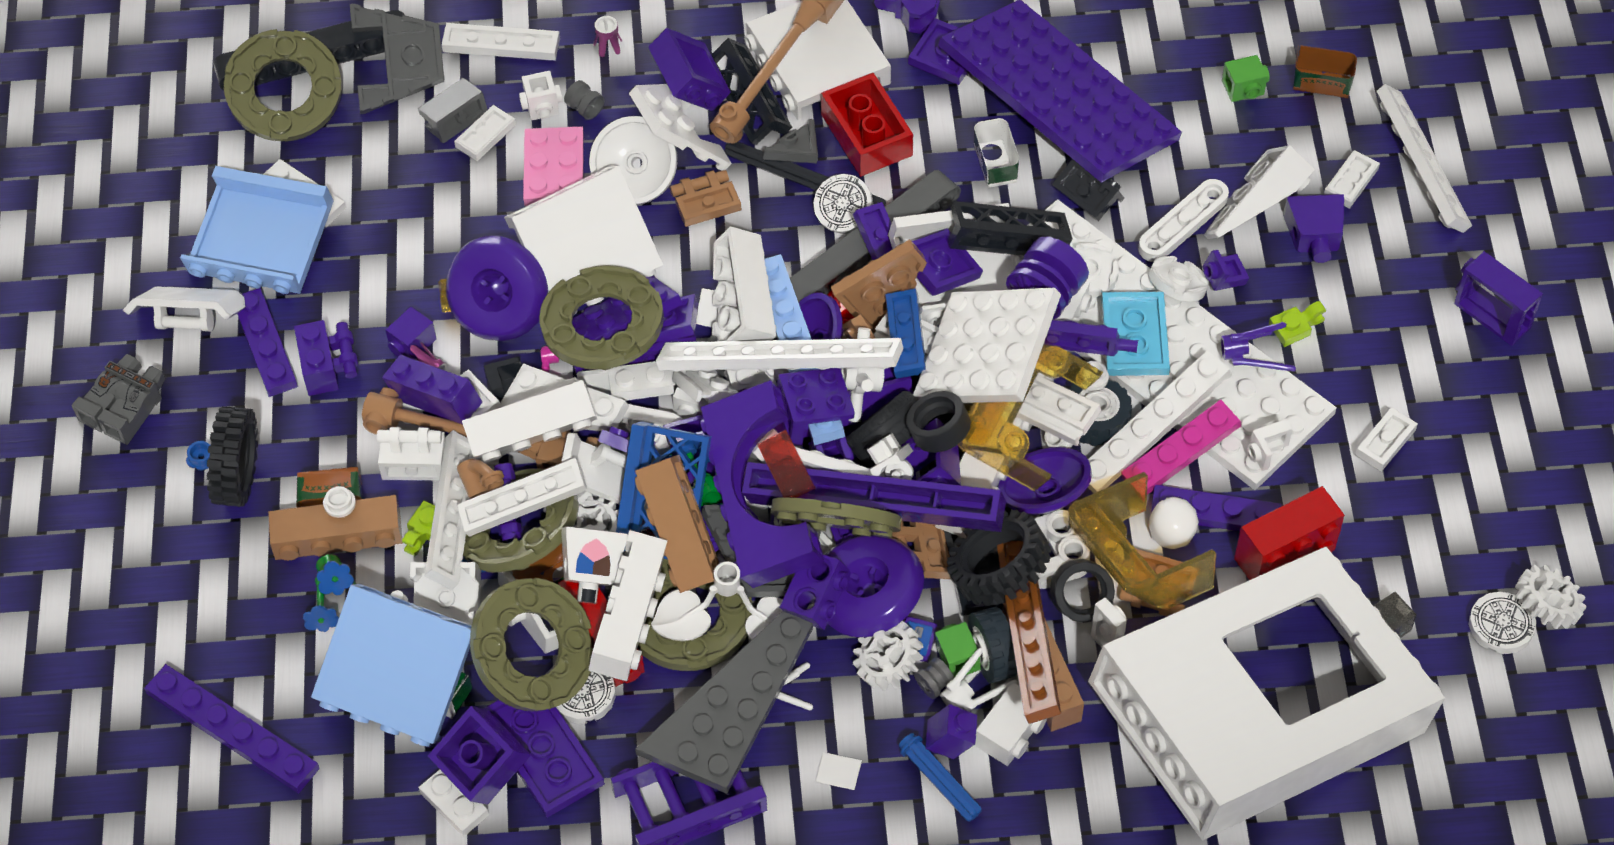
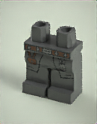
M126 354L117 364L109 361L104 367L105 371L97 377L94 386L84 398L78 397L71 406L79 422L101 433L103 431L105 435L128 445L151 413L154 405H157L162 399L159 389L165 381V377L161 370L153 366H149L142 376L137 374L142 368L140 362L135 357Z

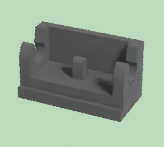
M462 78L418 108L419 114L428 121L425 127L439 138L443 144L472 125L488 110L482 91L465 78Z

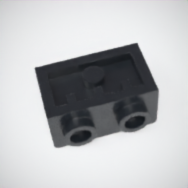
M1073 159L1052 184L1055 189L1098 222L1116 200L1120 203L1124 200L1123 195L1119 192L1121 186L1116 181L1109 178L1101 183Z

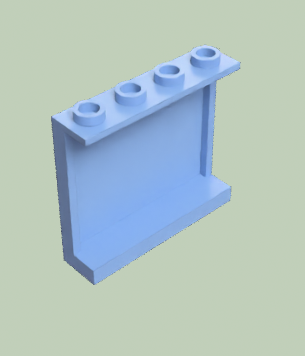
M215 166L212 177L217 186L190 256L181 254L180 257L187 271L199 278L210 276L225 283L236 281L245 283L252 288H261L262 286L272 288L282 294H288L289 292L300 294L334 202L327 186Z
M362 584L350 585L311 698L319 700V706L324 709L338 712L340 708L350 712V718L358 722L369 723V720L379 723L381 724L380 729L393 735H399L400 732L411 736L410 741L418 745L429 747L430 743H438L443 738L439 733L470 649L471 625Z

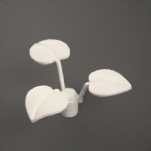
M718 550L715 552L719 564L714 570V585L710 587V592L705 601L700 603L698 595L688 590L680 593L679 590H675L662 599L651 626L655 632L671 640L690 641L697 639L711 625L710 615L704 609L710 605L714 595L718 593L728 597L738 593L747 610L752 614L748 617L745 624L746 633L749 639L752 640L783 611L779 608L783 600L777 597H763L755 609L750 603L744 587L740 585L739 567L732 562H726L721 551Z

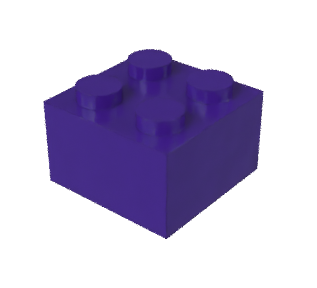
M474 706L468 708L428 755L434 764L470 802L486 805L492 801L531 756L489 710Z

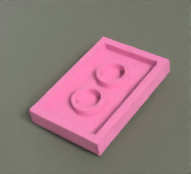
M583 127L525 129L524 206H528L584 179Z

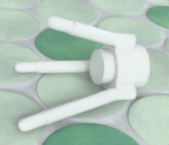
M978 648L954 679L946 685L947 688L940 693V697L946 705L950 704L971 712L976 706L1005 692L1012 682L1018 684V681L1015 679L972 700L971 697L975 693L968 684L981 670L966 674L982 654V649Z

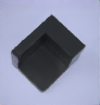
M519 357L483 366L488 389L500 403L522 366Z

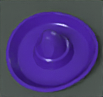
M501 236L479 237L463 246L453 259L446 281L448 304L457 322L471 334L492 341L512 340L528 333L540 321L541 306L548 294L545 273L534 255L518 242Z
M873 535L855 536L840 542L825 554L839 559L851 571L849 584L837 601L835 615L827 623L830 627L844 635L871 637L877 631L884 630L886 632L892 629L911 613L922 594L924 586L922 563L907 545L897 539ZM826 572V573L821 577V580H823L824 578H826V577L828 576L829 572Z

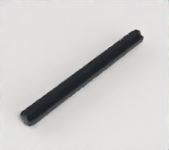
M741 142L727 143L725 147V154L731 158L815 191L818 190L824 181L830 178L789 161L764 160L762 157L764 151ZM872 194L873 204L882 202L884 207L886 206L885 199Z

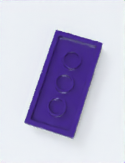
M654 276L646 277L650 285L660 294L664 314L682 305L678 293ZM610 297V299L599 305H592L586 308L584 313L573 318L572 325L575 331L586 339L600 341L604 338L606 341L611 339L614 334L625 331L628 328V324L632 321V312L624 302Z
M497 700L483 708L489 710L531 754L517 773L546 818L605 785L604 778L556 707L542 711H523Z

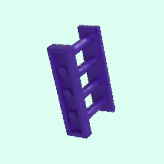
M651 762L635 769H624L611 778L612 791L615 798L627 794L641 826V833L635 835L637 845H683L768 811L767 796L762 785L755 788L748 787L741 770H739L732 783L736 791L735 796L723 801L717 800L712 787L694 780L705 806L703 809L692 813L685 811L671 780V776L678 774V772ZM655 782H658L674 817L672 821L660 826L654 824L639 790Z

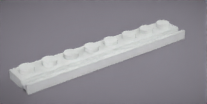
M888 312L875 328L874 336L876 339L890 338ZM921 319L925 358L927 359L939 327ZM1035 373L1032 375L1023 402H987L1075 446H1078L1081 436L1087 433L1102 411L1100 404Z

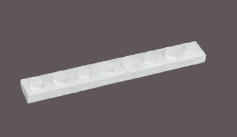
M901 338L666 342L656 362L659 371L672 370L674 372L728 369L731 371L741 369H759L763 371L769 369L797 370L800 368L825 370L829 368L857 369L862 367L886 369L896 367L903 351V344Z

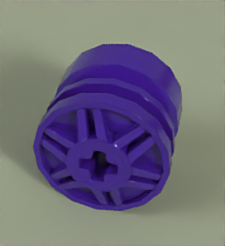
M1040 237L1025 253L1024 259L1015 266V270L1008 275L1006 286L1008 290L1056 288L1061 297L1052 319L1055 320L1063 313L1065 307L1069 305L1072 296L1077 294L1087 281L1089 270L1081 255L1070 245L1056 238Z

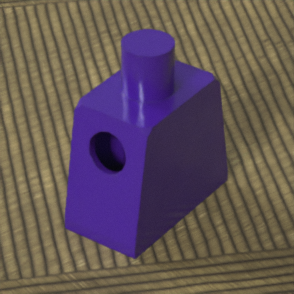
M1344 194L1287 197L1283 216L1295 249L1300 253L1312 252L1313 259L1317 263L1329 261L1332 257L1331 251H1337L1340 248L1343 236Z

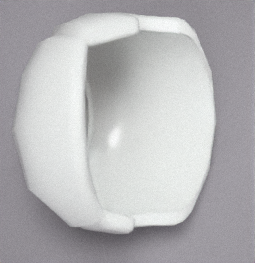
M1169 497L1161 500L1151 512L1149 519L1152 539L1161 547L1177 549L1189 544L1197 531L1199 523L1196 509L1187 500L1178 497Z

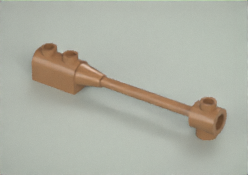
M801 0V5L792 24L793 26L738 102L728 101L720 107L719 113L710 124V130L717 138L726 143H736L742 138L743 128L750 120L746 109L802 32H805L817 20L828 24L844 0Z
M382 388L380 394L369 392L364 401L362 409L363 426L373 434L377 435L378 430L397 427L399 421L448 433L454 430L467 437L462 424L402 409V399L398 398V393L391 388ZM565 431L561 433L562 437L552 441L544 442L542 440L531 444L532 447L518 453L536 460L537 469L551 468L562 463L567 434L571 432ZM588 437L586 443L595 447L602 444L598 442L599 438Z

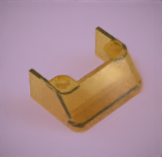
M1043 344L1024 400L1039 372L1053 379L1063 377L1086 390L1101 377L1103 371L1061 347ZM1023 402L972 403L968 411L971 419L970 431L965 439L958 444L959 447L967 454L1033 491L1046 483L1052 474L1024 459L1029 449V438L1022 429L1013 425Z
M1145 472L1074 502L1068 510V523L1128 594L1154 607L1168 609L1214 588L1216 553L1213 549L1156 574L1126 539L1127 527L1122 521L1146 511L1148 475Z

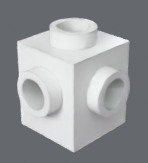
M545 71L522 76L524 92L519 93L522 110L528 109L530 119H544L559 115L558 103L563 102L559 85H554L551 72Z

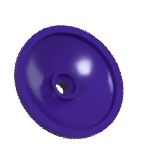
M812 293L799 302L812 340L842 339L843 319L835 299L823 293Z
M1064 447L1040 449L1014 461L1011 464L1006 480L1000 479L998 488L1006 500V506L1012 510L1032 515L1051 513L1070 505L1084 493L1091 482L1092 469L1087 457L1077 450Z

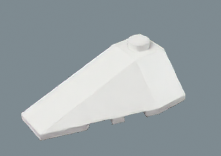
M1290 145L1267 150L1244 177L1248 183L1235 190L1231 198L1234 200V203L1227 205L1220 211L1204 236L1207 239L1219 238L1296 191L1300 192L1309 184V176L1315 169Z

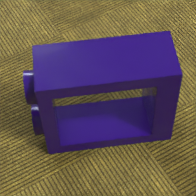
M666 28L648 46L674 97L713 111L731 93L704 42Z
M1485 251L1476 259L1470 258L1461 269L1463 276L1455 289L1458 292L1454 304L1506 343L1513 346L1531 329L1543 293ZM1481 284H1482L1483 286H1485L1487 289H1489L1490 291H1492L1494 294H1496L1498 297H1500L1501 299H1503V300H1504L1505 302H1507L1509 305H1511V306L1513 307V309L1509 308V307H1508L1507 305H1505L1503 302H1501V301L1498 300L1496 297H1494L1492 294H1490V293L1487 292L1485 289H1483V288L1481 287Z
M936 418L927 424L923 430H935L945 425ZM913 437L901 445L903 447L909 443L913 450L905 458L914 470L912 480H916V472L936 459L937 466L916 481L961 485L958 445L947 451L937 453L927 452L916 447Z

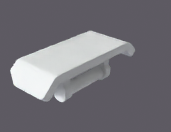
M153 287L132 299L123 311L131 315L143 306H153L156 329L185 328L211 332L214 328L212 309H215L224 319L228 320L245 308V300L237 290ZM166 307L199 308L200 317L168 316Z
M568 433L562 463L576 458L580 463L588 489L586 491L609 501H615V503L620 505L627 455L615 451L609 445L603 443L595 447L581 441L577 433ZM645 500L644 509L646 510L648 508V505Z

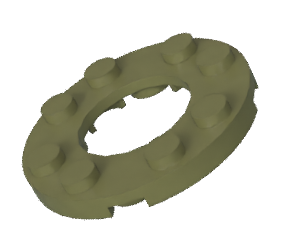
M273 29L256 34L236 49L226 66L224 94L230 112L243 128L263 139L294 141L317 132L331 119L341 98L342 82L339 67L334 56L321 41L298 30L292 32ZM287 60L296 62L305 68L311 77L312 88L308 99L303 105L292 111L270 110L261 104L255 95L254 84L257 75L263 67L274 61Z
M595 266L579 270L580 275L566 282L562 279L545 297L539 317L543 339L555 356L570 365L580 368L609 370L637 359L656 342L664 323V311L659 292H656L645 276L624 267ZM601 297H611L621 300L629 306L632 312L631 323L628 324V328L625 331L614 334L609 340L605 341L604 338L600 341L586 339L583 335H579L572 325L573 316L577 309L587 301Z
M538 468L515 472V481L546 469ZM577 495L546 506L545 519L539 522L541 526L526 532L520 541L516 538L508 544L498 543L497 540H493L490 537L491 528L470 537L466 534L463 557L467 562H476L480 570L490 573L528 568L530 564L542 559L562 543V528L574 526L579 510Z
M775 498L772 500L771 514L777 516V519L782 520V524L791 526L806 522L815 531L826 532L827 526L852 530V535L871 536L873 532V536L892 538L893 532L901 531L902 518L900 515L864 506L802 498Z
M663 559L661 573L666 574L661 593L655 591L653 598L658 599L657 607L667 593L678 588L670 580V565L667 559ZM714 581L699 586V588L710 592V587L714 585ZM716 593L714 597L720 607V617L715 627L705 635L690 641L671 640L655 632L651 626L654 617H647L645 624L650 625L645 644L639 643L637 648L642 651V655L649 661L664 668L678 671L706 669L725 661L742 646L748 636L745 629L746 620L752 614L747 610L738 593L728 597ZM748 597L750 603L752 604V598Z
M540 578L517 579L493 590L483 600L474 616L470 632V650L475 669L486 688L508 706L523 711H542L560 706L573 698L581 690L591 672L588 671L593 651L589 634L591 625L579 602L571 593L558 584ZM522 613L537 614L546 619L555 630L559 642L558 657L554 667L545 675L539 677L526 676L515 670L505 654L504 633L507 630L506 628L510 621Z

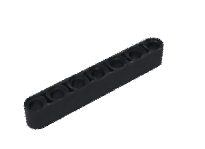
M391 10L385 12L388 14L401 17L405 15L402 11L399 10ZM351 21L305 32L321 41L330 50L337 64L385 52L382 30L352 32ZM235 51L223 53L213 61L217 80L222 90H224L226 66ZM287 60L274 61L263 67L256 77L254 86L306 73L307 71L296 62Z

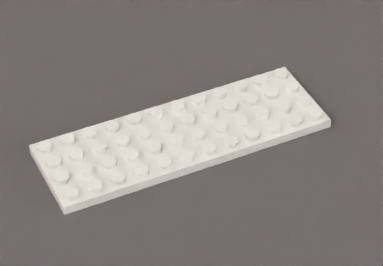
M1057 199L1045 210L1065 213L1073 238L1070 243L1072 248H1075L1080 243H1096L1111 251V255L1119 263V276L1114 288L1109 292H1161L1150 281V268L1061 201ZM1045 222L1050 227L1059 229L1057 223ZM1018 255L1020 261H1022L1024 256ZM1164 294L1170 362L1169 375L1109 376L1112 381L1118 382L1130 395L1147 406L1207 350L1210 351L1230 368V375L1173 428L1178 431L1216 402L1222 400L1241 421V427L1206 453L1252 489L1256 490L1335 415L1337 407L1288 371L1248 365L1233 366L1232 359H1223L1220 340L1222 335L1237 333L1196 302L1180 301ZM1102 296L1092 298L1087 313L1082 312L1079 317L1081 324L1103 325ZM1248 342L1249 354L1243 355V358L1275 362ZM1075 351L1086 361H1097L1106 367L1105 355ZM1288 419L1293 428L1289 446L1271 451L1272 457L1269 469L1262 471L1258 463L1253 462L1248 453V444H1250L1252 431L1261 428L1268 422H1279Z

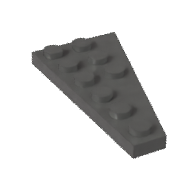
M782 611L635 749L636 755L727 794L813 630V623Z

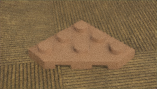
M909 239L878 259L872 260L853 274L844 277L841 281L831 286L834 296L854 317L859 314L862 315L874 334L876 326L887 313L886 294L915 289L918 272H923L927 262L923 253Z

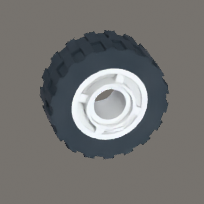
M1108 380L1107 385L1099 390L1086 389L1079 382L1071 385L1069 390L1100 404L1102 410L1087 433L1081 436L1079 439L1080 443L1091 444L1090 446H1103L1131 420V397L1128 396L1127 390L1124 387L1122 388L1118 382Z
M995 606L971 613L968 617V628L977 648L982 649L980 663L983 677L988 683H994L1017 676L1011 629L1002 610Z

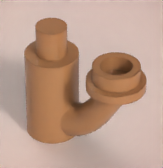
M468 459L457 466V471L469 500L500 488L504 484L503 472L500 470L494 471L481 460Z

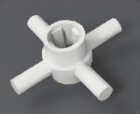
M859 327L857 339H870L871 329ZM878 367L842 368L841 372L847 390H852L851 402L855 411L854 418L848 419V421L861 422L864 392H881L884 382V369Z

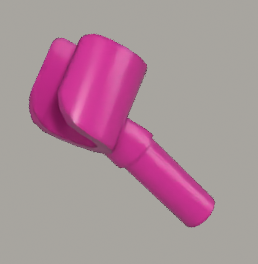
M547 346L541 348L542 371L549 373V364L559 363V358Z

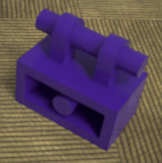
M324 320L294 326L302 375L308 396L339 390L336 376L338 372L344 371L346 378L357 376L358 358L352 349L354 343L353 333L349 330L346 322L336 324L337 333L333 336H328ZM340 349L341 355L339 358L333 359L332 351Z

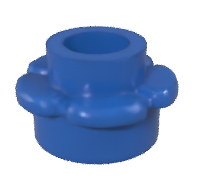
M196 441L188 447L186 463L190 468H197L199 471L209 468L207 467V460L210 457L208 446H211L209 443Z

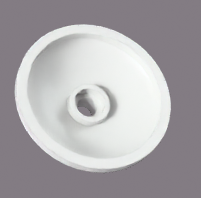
M623 117L608 124L596 137L589 158L591 175L609 166H619L636 205L644 204L659 197L671 184L677 169L676 147L655 136L644 117ZM636 159L642 160L640 168H634L633 162Z

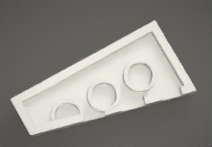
M523 364L502 399L501 405L504 407L516 403L567 379ZM587 387L597 420L592 421V426L584 430L602 431L603 429L609 432L611 426L617 428L629 408L627 402Z

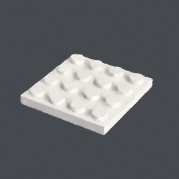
M1056 288L952 292L926 359V369L922 370L914 391V398L919 400L933 392L947 391L959 396L963 403L1023 402L1061 294Z

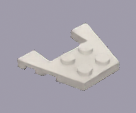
M667 84L636 85L631 90L629 95L655 136L682 150L686 147L691 148L696 157L704 162L709 158L717 163L716 168L721 171L726 170L732 164L720 145L699 138L694 130V122L682 111V109L687 110L691 103L674 97Z

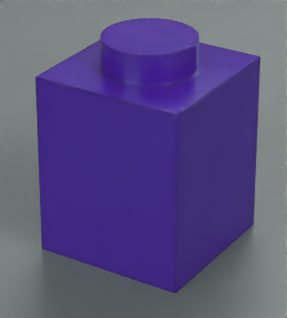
M409 307L386 329L389 342L388 348L397 357L403 355L415 360L417 356L410 350L411 345L417 346L424 352L425 349L422 347L421 342L428 348L437 340L433 322L413 307Z
M947 705L928 719L925 749L955 759L975 745L977 715L953 705Z

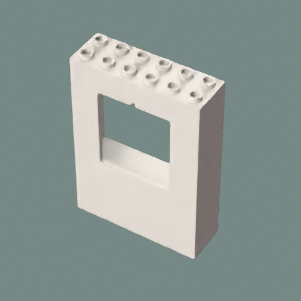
M1327 547L1104 644L1088 681L1202 841L1424 734L1445 699L1439 686L1429 678L1419 661L1403 645L1398 634L1392 631L1381 617L1379 610L1370 603L1360 586L1352 580L1342 567L1339 559L1334 557ZM1314 599L1374 676L1378 684L1300 721L1287 725L1224 643L1223 639Z

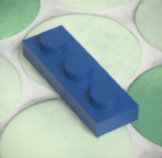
M915 288L886 294L890 338H901L903 344V351L896 367H894L896 379L919 375L922 373V370L926 369V358L917 290Z

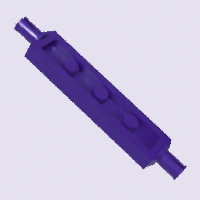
M1052 320L1043 347L1115 356L1118 350L1137 353L1138 340L1120 338L1117 331L1118 328H1110L1105 325L1080 324L1074 321Z

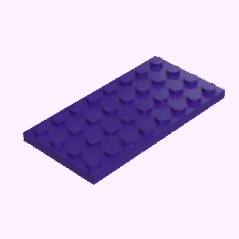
M1017 0L940 38L938 46L1101 183L1180 140L1182 134L1180 129L1022 0Z

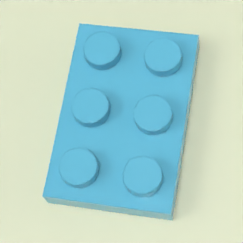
M1102 292L1103 325L1110 328H1118L1117 331L1120 338L1138 340L1137 353L1118 350L1115 356L1105 355L1106 370L1109 376L1169 375L1170 362L1164 292Z

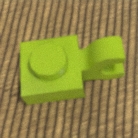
M1321 301L1312 303L1302 313L1295 306L1271 317L1269 325L1281 322L1287 324L1285 328L1273 331L1282 345L1286 347L1311 336V326L1325 321L1322 314L1326 312V309Z
M423 501L408 521V532L402 539V542L407 544L404 552L416 556L425 541H430L435 505Z

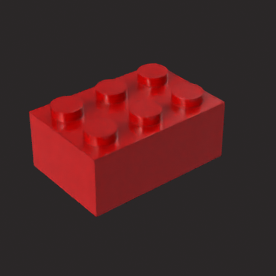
M874 73L821 93V115L860 177L913 156V133Z
M1321 486L1242 526L1234 560L1247 578L1251 580L1321 548L1327 547L1332 553L1336 548L1345 515L1326 489Z

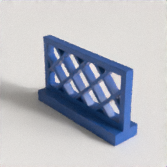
M643 421L632 424L616 533L629 534V530L640 533L649 526L656 538H659L656 527L649 522L647 512L644 509L646 499L644 495L639 493L636 487L635 478L637 475L635 470L660 462L674 451H677L686 464L684 467L685 471L689 469L696 479L695 488L692 490L698 507L701 509L712 436L656 426L654 423ZM655 433L666 435L673 445L663 455H660L654 447ZM675 437L682 438L683 440L678 443ZM689 440L702 442L700 456L691 462L681 446ZM652 455H653L656 460H654V461L651 463V459H652ZM699 462L697 471L694 465ZM642 519L646 522L644 525H642Z

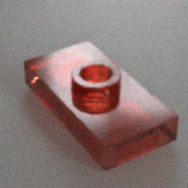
M787 430L757 444L784 498H797L815 489Z

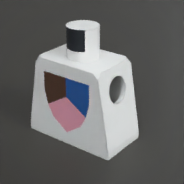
M564 527L561 532L564 581L579 583L578 602L597 604L598 586H612L615 583L628 534Z

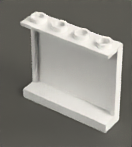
M844 0L828 24L817 20L805 32L801 33L769 79L774 91H779L782 95L786 110L788 112L792 111L799 121L802 119L801 108L820 101L821 93L870 73L875 74L883 87L891 83V65L848 0ZM801 1L746 23L747 35L744 36V40L748 50L755 52L760 69H762L793 26L792 24Z
M609 166L504 217L508 227L515 230L521 245L528 249L541 265L547 279L548 293L562 279L566 282L580 275L579 270L585 268L619 266L636 271L645 277H651L656 274L655 269L663 265L619 166ZM596 298L587 301L586 304L587 306H592L601 302L604 298Z
M1009 203L997 204V205H996V206H1006V207H1010V206H1009ZM952 211L894 217L888 233L892 249L909 239L914 241L947 228L952 233L955 226ZM963 213L964 219L977 220L969 213ZM989 216L997 223H1005L997 216ZM966 250L983 269L980 279L932 296L916 277V290L919 298L921 319L935 326L940 325L952 292L1008 290L1006 280L1020 262L1019 256Z

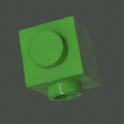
M1258 55L1224 63L1222 83L1231 102L1254 99L1264 95L1266 83L1269 82L1270 77L1267 66L1262 65Z
M966 622L957 625L950 624L935 632L936 647L940 658L955 677L978 649ZM980 657L966 675L981 670Z

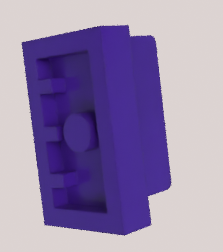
M840 368L778 374L777 387L783 393L789 420L783 422L788 443L794 446L802 445L804 432L808 431L809 424L854 418L855 411Z

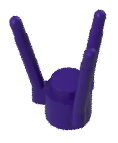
M1285 322L1243 333L1221 336L1222 357L1224 360L1232 359L1233 366L1248 365L1285 371L1296 370L1294 365L1243 358V355L1249 354L1248 340L1271 335L1273 331L1285 328L1287 325Z

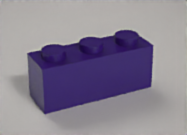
M403 355L398 356L382 377L388 388L398 393V398L402 399L403 403L462 425V421L471 418L473 413L483 403L469 379Z

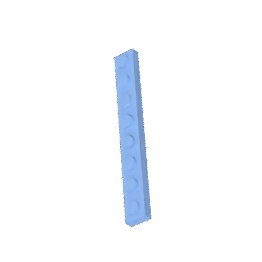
M781 254L765 258L777 339L812 340ZM800 368L797 370L788 369L789 373L808 370H817L818 368ZM841 420L809 424L808 429L814 446L845 437Z

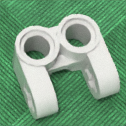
M1057 510L1034 518L1055 557L1050 558L1049 563H1044L1047 567L1044 574L1037 573L1039 589L1050 588L1052 577L1058 568L1070 560H1076L1068 558L1069 556L1075 555L1080 557L1078 559L1090 560L1089 543L1082 537L1078 529L1077 518L1068 510ZM1057 530H1066L1067 532H1066V533H1058V532H1056V531H1057ZM1087 572L1075 573L1066 582L1081 578Z

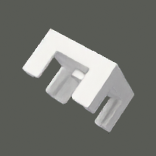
M410 562V579L414 582V604L472 626L474 616L480 606L481 570L476 562H460L459 584L450 590L424 576L426 562Z

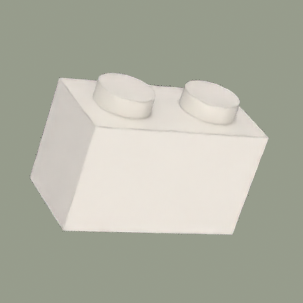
M1012 682L977 728L974 746L1008 766L1014 757L1019 759L1024 754L1029 744L1027 740L1033 732L1038 734L1042 730L1047 719L1028 724L1024 716L1020 686Z

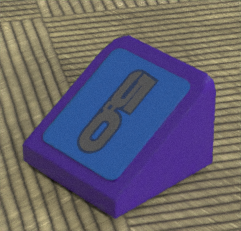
M907 616L904 622L919 635L918 640L923 644V648L918 650L923 656V660L920 661L928 663L936 639L937 624Z

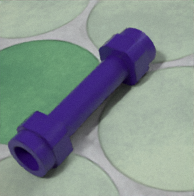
M503 463L493 466L494 471L500 470L503 472L504 484L502 486L516 480L513 464ZM516 518L499 525L502 542H512L516 538L518 541L521 540V523L516 522Z

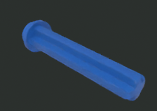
M914 733L907 735L899 744L900 754L903 757L908 756L966 821L970 822L977 818L982 811L981 806L935 756L925 749L926 747L922 743L923 738L921 736H915Z

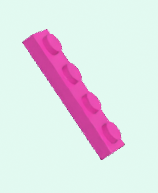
M1219 400L1121 472L1122 478L1139 498L1143 499L1154 491L1155 485H1162L1240 428L1241 421L1222 400Z

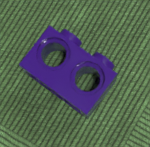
M823 554L825 562L795 573L779 608L813 623V627L825 630L828 621L835 615L836 604L841 593L849 584L851 571L839 559ZM826 572H829L828 576L821 580V577ZM816 601L812 608L807 609L810 603Z

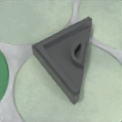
M809 119L808 124L798 130H792L780 138L779 142L774 146L765 147L763 159L817 163L818 151L814 120Z

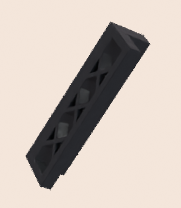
M727 38L711 56L731 91L726 97L727 101L737 103L760 69L746 45ZM726 55L728 58L726 69L720 70L717 63ZM732 75L739 77L737 90H731L730 88ZM766 82L749 105L747 112L750 120L743 128L748 139L754 145H757L772 130L785 135L793 128ZM755 116L761 117L764 122L756 132L753 129Z
M953 201L950 207L955 222L953 231L948 239L950 249L1024 256L1032 244L1040 237L1056 238L1068 245L1073 240L1066 215L1062 212ZM963 213H969L977 220L964 219ZM989 216H997L1005 223H997ZM1017 219H1025L1033 226H1026ZM1045 222L1057 223L1059 229L1052 228Z

